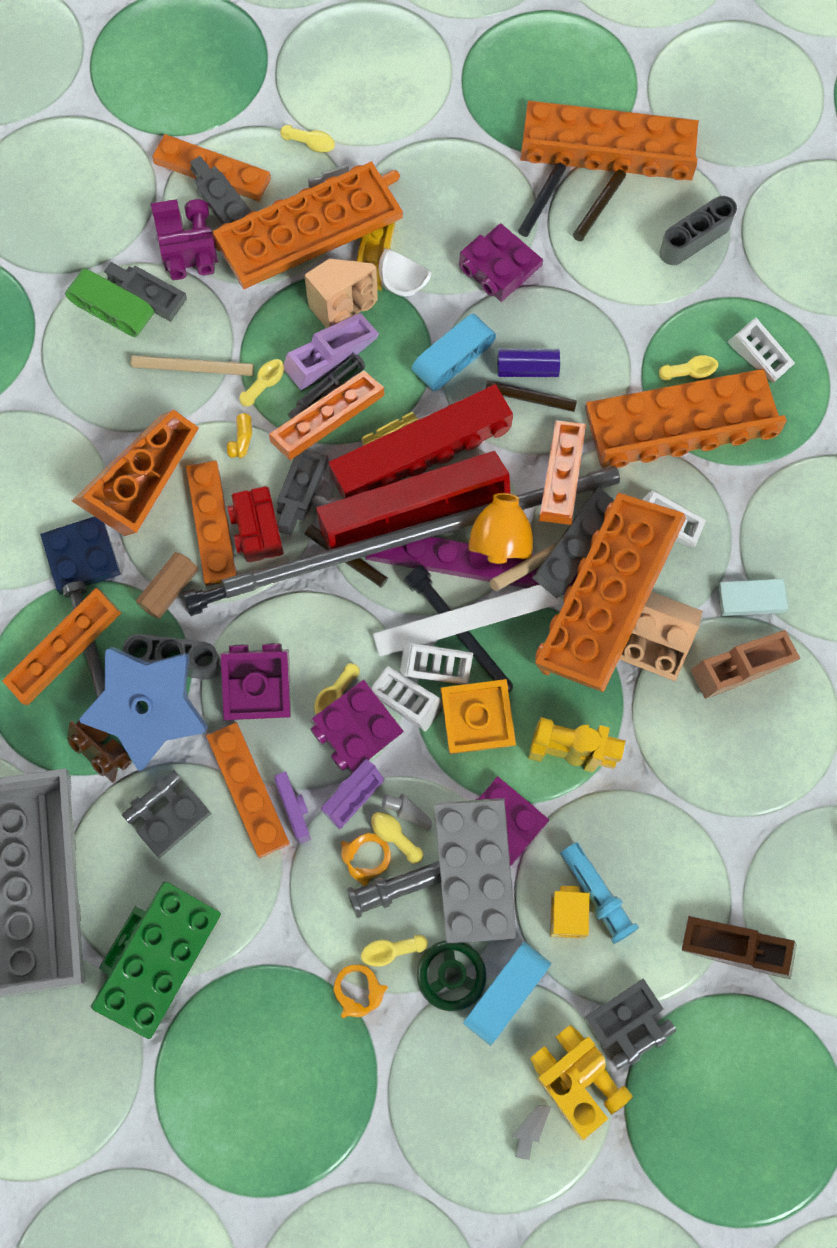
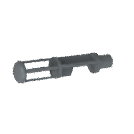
M353 354L309 393L298 400L296 407L288 413L289 418L292 419L310 407L323 395L326 396L343 385L339 381L356 367L360 370L348 380L364 370L365 363L363 359ZM352 360L353 364L335 378L333 374Z

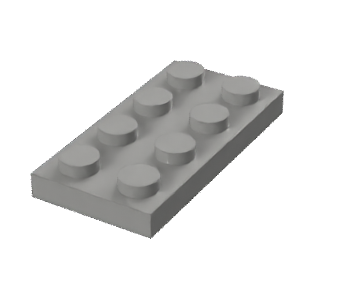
M496 798L435 803L446 942L460 943L516 939L505 799Z

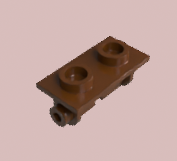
M80 720L76 724L73 721L69 722L67 740L70 747L76 753H82L91 762L93 769L99 775L106 776L114 783L118 768L125 770L132 762L127 751L114 739L103 745L101 742L108 738L109 734L107 732L85 725Z

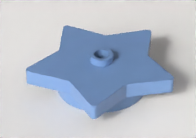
M110 647L105 651V691L79 719L85 725L118 736L138 771H142L167 740L203 734L208 729L207 724L187 695L186 685L189 655L187 653L154 662H145L114 647ZM140 701L147 703L148 710L141 706Z

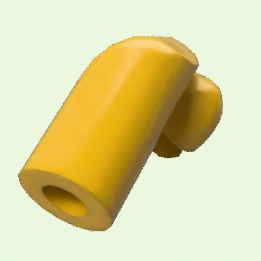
M246 413L239 414L236 417L237 441H229L227 443V454L230 458L239 457L241 459L247 455L252 438V418Z

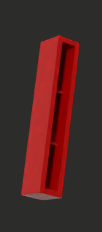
M494 384L329 461L330 476L340 495L345 499L398 482L408 476L420 475L426 471L427 467L433 464L446 463L455 454L465 449L471 451L490 437L498 438L506 434L512 426L513 412L497 385Z
M491 451L316 507L320 530L329 550L492 503L493 495L511 494L510 475L496 451Z

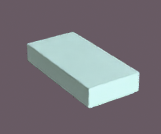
M784 579L720 582L718 585L722 616L786 613L788 610Z

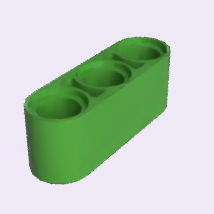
M83 268L65 291L66 297L74 305L132 337H137L154 315L153 308L146 301L88 269Z

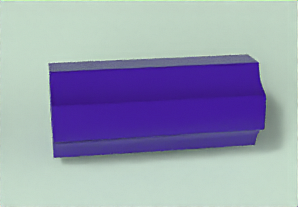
M498 349V377H559V349Z

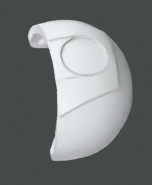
M387 248L384 249L379 261L378 271L382 281L381 284L386 290L400 297L414 295L427 284L431 277L430 270Z

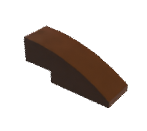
M688 916L682 951L728 965L791 980L797 944L794 940L761 934L757 930Z

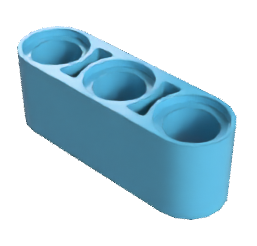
M470 314L415 360L411 369L432 391H437L484 353L496 339V333L476 314Z
M523 941L464 1020L463 1024L491 1046L552 963Z

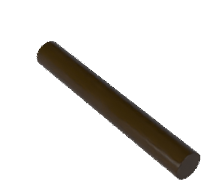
M618 169L574 231L573 237L575 240L583 241L625 179L626 173L623 170Z
M487 380L485 389L496 384L504 397L571 412L575 411L577 400Z
M311 524L306 529L304 535L324 549L329 550L321 531ZM361 558L344 562L380 588L388 580L387 576Z

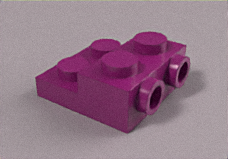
M502 223L485 237L480 234L460 252L459 266L462 272L470 278L473 277L481 284L483 290L488 295L495 296L500 302L505 300L543 265V258Z
M281 643L262 644V650L249 651V645L241 644L230 645L229 652L220 654L224 720L291 717L289 649H282Z
M364 679L310 720L314 725L310 730L315 738L322 745L327 742L334 751L330 756L341 771L348 769L350 773L354 772L365 759H371L404 732Z
M497 776L476 800L505 799L511 867L549 822V819Z

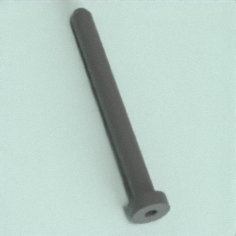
M81 581L69 583L62 588L64 597L70 598L73 610L84 600L83 594L87 592L85 583ZM94 640L84 652L98 698L105 691V674L96 641Z

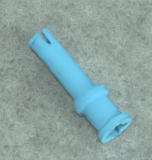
M576 842L564 849L560 855L572 870L585 893H590L589 898L596 908L594 915L597 919L603 921L611 933L612 943L616 944L638 930L639 926L637 923L633 924L621 907L622 900L617 896L613 897L585 855L580 844Z

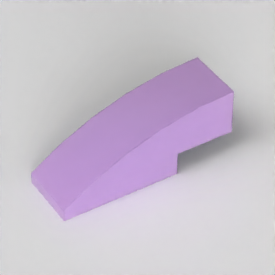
M359 313L313 334L310 343L288 352L284 362V371L298 388L302 390L334 372L353 354L358 355L378 338L379 333Z

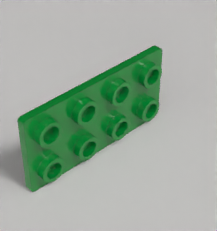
M166 881L162 882L146 911L136 906L133 908L102 961L99 969L106 973L108 977L92 1002L91 1009L131 1031L151 1039L214 929L221 913Z

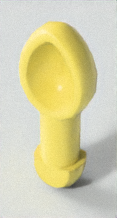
M284 125L280 130L281 137L284 140L289 141L291 139L306 143L308 148L315 152L324 153L335 148L333 138L323 131L314 130L307 132L293 128L292 125Z
M699 355L693 357L685 364L664 365L660 367L658 375L662 380H671L674 377L687 375L696 379L705 378L716 371L718 362L713 357Z
M271 360L259 369L257 380L246 392L243 391L239 396L242 406H252L255 403L254 400L267 387L274 386L280 381L284 372V363L281 360Z
M354 663L347 664L335 683L324 688L318 694L314 704L316 715L340 698L351 682L358 678L360 674L358 665Z
M384 812L373 813L371 825L375 834L383 841L394 843L407 856L406 859L410 863L417 864L421 862L424 855L423 851L419 846L416 847L402 833L401 825L397 819Z
M414 935V938L398 942L384 939L376 940L363 949L361 959L367 965L382 967L390 964L396 956L416 951L417 953L425 951L428 941L423 935Z

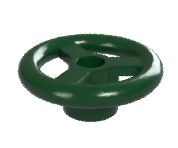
M445 940L434 944L423 954L417 968V982L423 997L431 1005L444 1011H460L473 1005L481 996L486 984V968L480 954L473 947L464 942L447 943ZM454 951L465 954L472 961L476 971V980L466 976V969L460 961L455 960ZM443 952L445 962L439 968L438 979L429 985L427 979L429 965L438 954ZM452 968L458 972V979L451 982L446 979L445 972L448 969ZM463 986L471 990L467 996L455 1001L444 1000L436 995L445 987L456 989Z

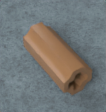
M175 552L135 601L136 604L153 618L159 620L198 572V567L183 554Z

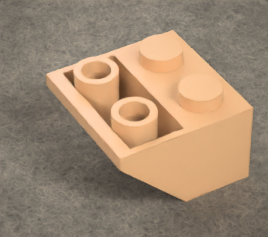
M329 258L304 275L308 307L326 328L357 315L361 311L369 310L378 300L377 270L373 263Z
M651 591L619 660L676 681L699 629L703 611Z

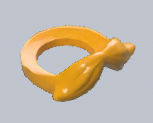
M366 833L349 843L341 841L342 860L348 866L349 874L363 886L368 885L369 880L387 870L391 862V851L387 842L381 840L376 834ZM375 842L383 848L384 860L377 868L360 869L352 867L350 861L354 859V855L364 843Z
M361 964L350 965L343 968L337 975L333 992L343 1009L341 1018L348 1016L364 1017L380 1006L388 986L381 985L369 967ZM351 972H361L368 979V999L370 1003L365 1008L342 993L341 983L343 978Z

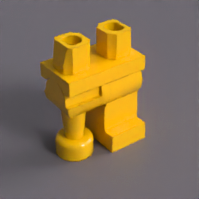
M541 717L534 730L528 759L541 762L545 754L564 758L573 766L585 764L584 770L594 772L598 766L614 769L617 762L622 760L626 740L608 736L609 727L600 725L595 730L589 728V725H581L574 730L554 725L553 720Z
M569 1025L555 1036L567 1052L562 1058L556 1061L548 1049L543 1046L529 1059L539 1075L536 1078L561 1111L578 1138L585 1140L608 1120V1117L587 1092L586 1088L594 1083L607 1097L604 1101V1106L611 1115L621 1109L634 1096L627 1087L621 1086L618 1088L605 1069L603 1054L598 1050L589 1036L584 1038L573 1026Z

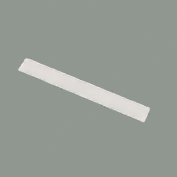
M537 585L377 632L373 636L379 656H384L403 650L405 642L425 644L559 604L558 598H555L541 585Z

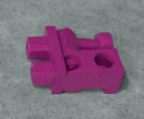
M177 199L150 203L160 254L165 271L169 272L173 281L184 279L187 276L186 268L197 266L200 275L214 274L215 263H218V257L212 230L210 227H207L205 222L209 216L207 202L201 199H194L185 204V215L192 222L193 229L184 230Z

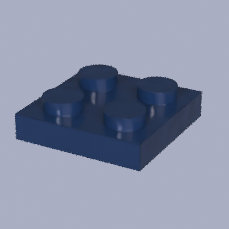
M91 517L40 534L56 590L59 594H63L62 588L72 582L81 581L85 583V586L121 575L107 526L98 518Z

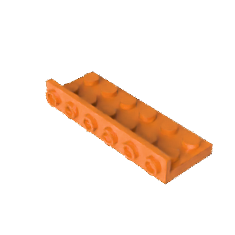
M528 101L520 161L554 165L561 162L566 167L572 166L589 170L614 172L621 169L625 173L640 174L647 177L657 176L692 181L698 160L696 158L699 120Z
M371 161L364 165H357L350 171L337 177H330L312 188L302 189L298 194L287 199L277 200L271 206L262 210L252 211L237 221L222 224L212 232L215 248L218 252H222L244 290L403 218V211Z
M764 369L586 402L585 405L601 468L609 466L621 468L635 461L648 463L667 455L680 457L689 451L698 449L711 451L719 447V445L729 443L737 446L748 442L750 439L761 438L762 440H768L778 436L787 422L785 415H778Z
M618 493L614 502L609 503L607 506L602 527L594 533L591 540V549L587 557L580 561L577 569L578 576L573 586L567 588L560 613L553 617L549 627L550 633L545 643H541L535 656V664L542 674L549 676L550 673L603 693L686 520L683 512L622 493Z

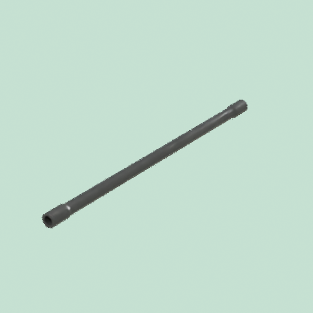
M610 466L578 477L576 494L594 491L598 487L602 489L619 484L620 475L617 467ZM544 488L516 495L519 497V506L525 510L541 505ZM489 504L255 572H245L221 579L223 589L227 598L254 591L262 586L474 524L479 514Z

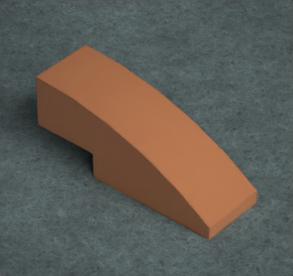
M786 630L735 646L729 652L705 659L691 669V672L704 698L707 699L798 661L800 656Z

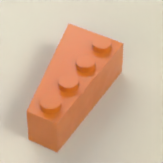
M174 409L160 415L71 501L123 536L137 533L199 427Z

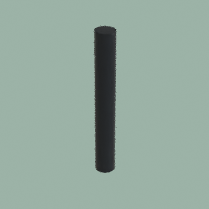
M563 163L555 164L518 229V233L521 236H529L566 170V166Z

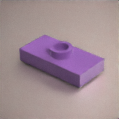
M365 759L353 774L339 785L337 791L321 808L322 812L332 824L341 829L385 779L376 766L368 759Z
M286 771L275 775L274 780L298 843L302 844L312 840L303 815L309 812L302 794L295 796Z

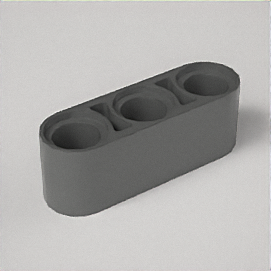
M718 196L671 226L665 232L659 253L662 261L669 265H678L726 234L730 230L737 211L736 202L731 197Z
M134 634L129 636L123 644V652L132 656L138 648H148L146 655L138 658L145 662L165 659L173 651L180 652V654L187 653L189 655L187 677L212 679L221 671V659L216 648L210 643ZM206 655L213 657L212 662L208 666L201 667L197 665L201 657Z

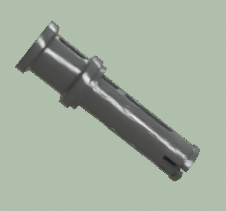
M437 861L387 880L378 877L374 879V883L355 890L352 887L347 888L349 900L356 918L362 917L363 912L380 906L387 908L394 899L440 883V863Z

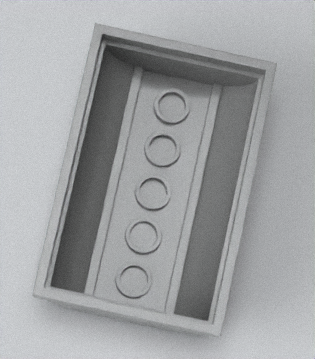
M66 768L0 778V998L65 989L82 985L86 982L85 970L83 969L80 928L81 909L78 900L75 859L76 840L73 831L71 803L72 785L71 776Z

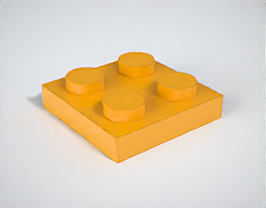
M507 679L441 687L449 755L516 746Z

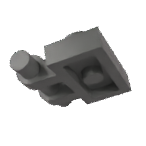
M174 770L164 779L162 776L154 782L155 786L141 798L137 796L130 802L132 806L121 814L129 824L133 823L140 816L145 820L146 823L136 833L159 859L212 814L189 787L179 795L174 792L172 788L182 781L181 777ZM165 796L170 803L156 815H153L149 808Z
M644 978L584 1017L603 1049H606L614 1042L618 1044L621 1051L610 1058L618 1071L627 1064L633 1066L639 1062L642 1054L654 1046L657 1048L667 1043L666 1038L676 1032V1028L669 1019L660 1025H657L653 1019V1016L664 1009ZM642 1024L647 1034L631 1043L626 1034Z

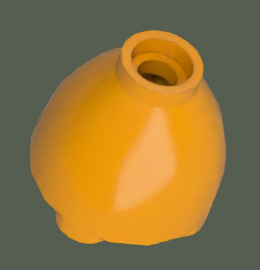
M508 493L493 495V502L479 514L473 524L468 545L470 551L488 555L487 560L496 564L506 563L507 558L528 559L532 557V530L525 512L519 506V497Z

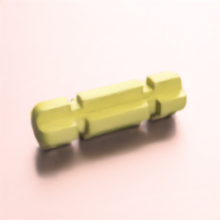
M410 412L402 416V420L396 419L376 430L377 433L373 434L371 432L361 438L362 445L364 446L417 421L416 415Z

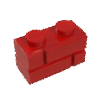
M264 486L252 489L251 491L246 490L233 493L231 495L233 505L227 507L231 525L238 524L239 534L234 535L237 553H244L246 562L249 563L260 561L264 558L269 559L282 556L284 552L269 487Z

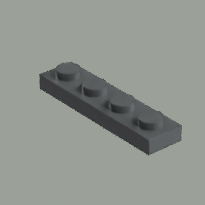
M600 487L592 492L573 519L572 525L568 526L532 577L555 598L564 593L577 574L580 561L587 557L591 549V540L594 533L602 527L607 506L609 503L614 502V499Z

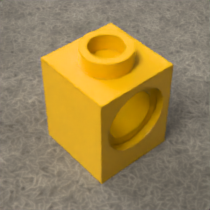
M560 886V891L553 892L551 895L550 937L585 939L589 936L590 893H582L581 887Z

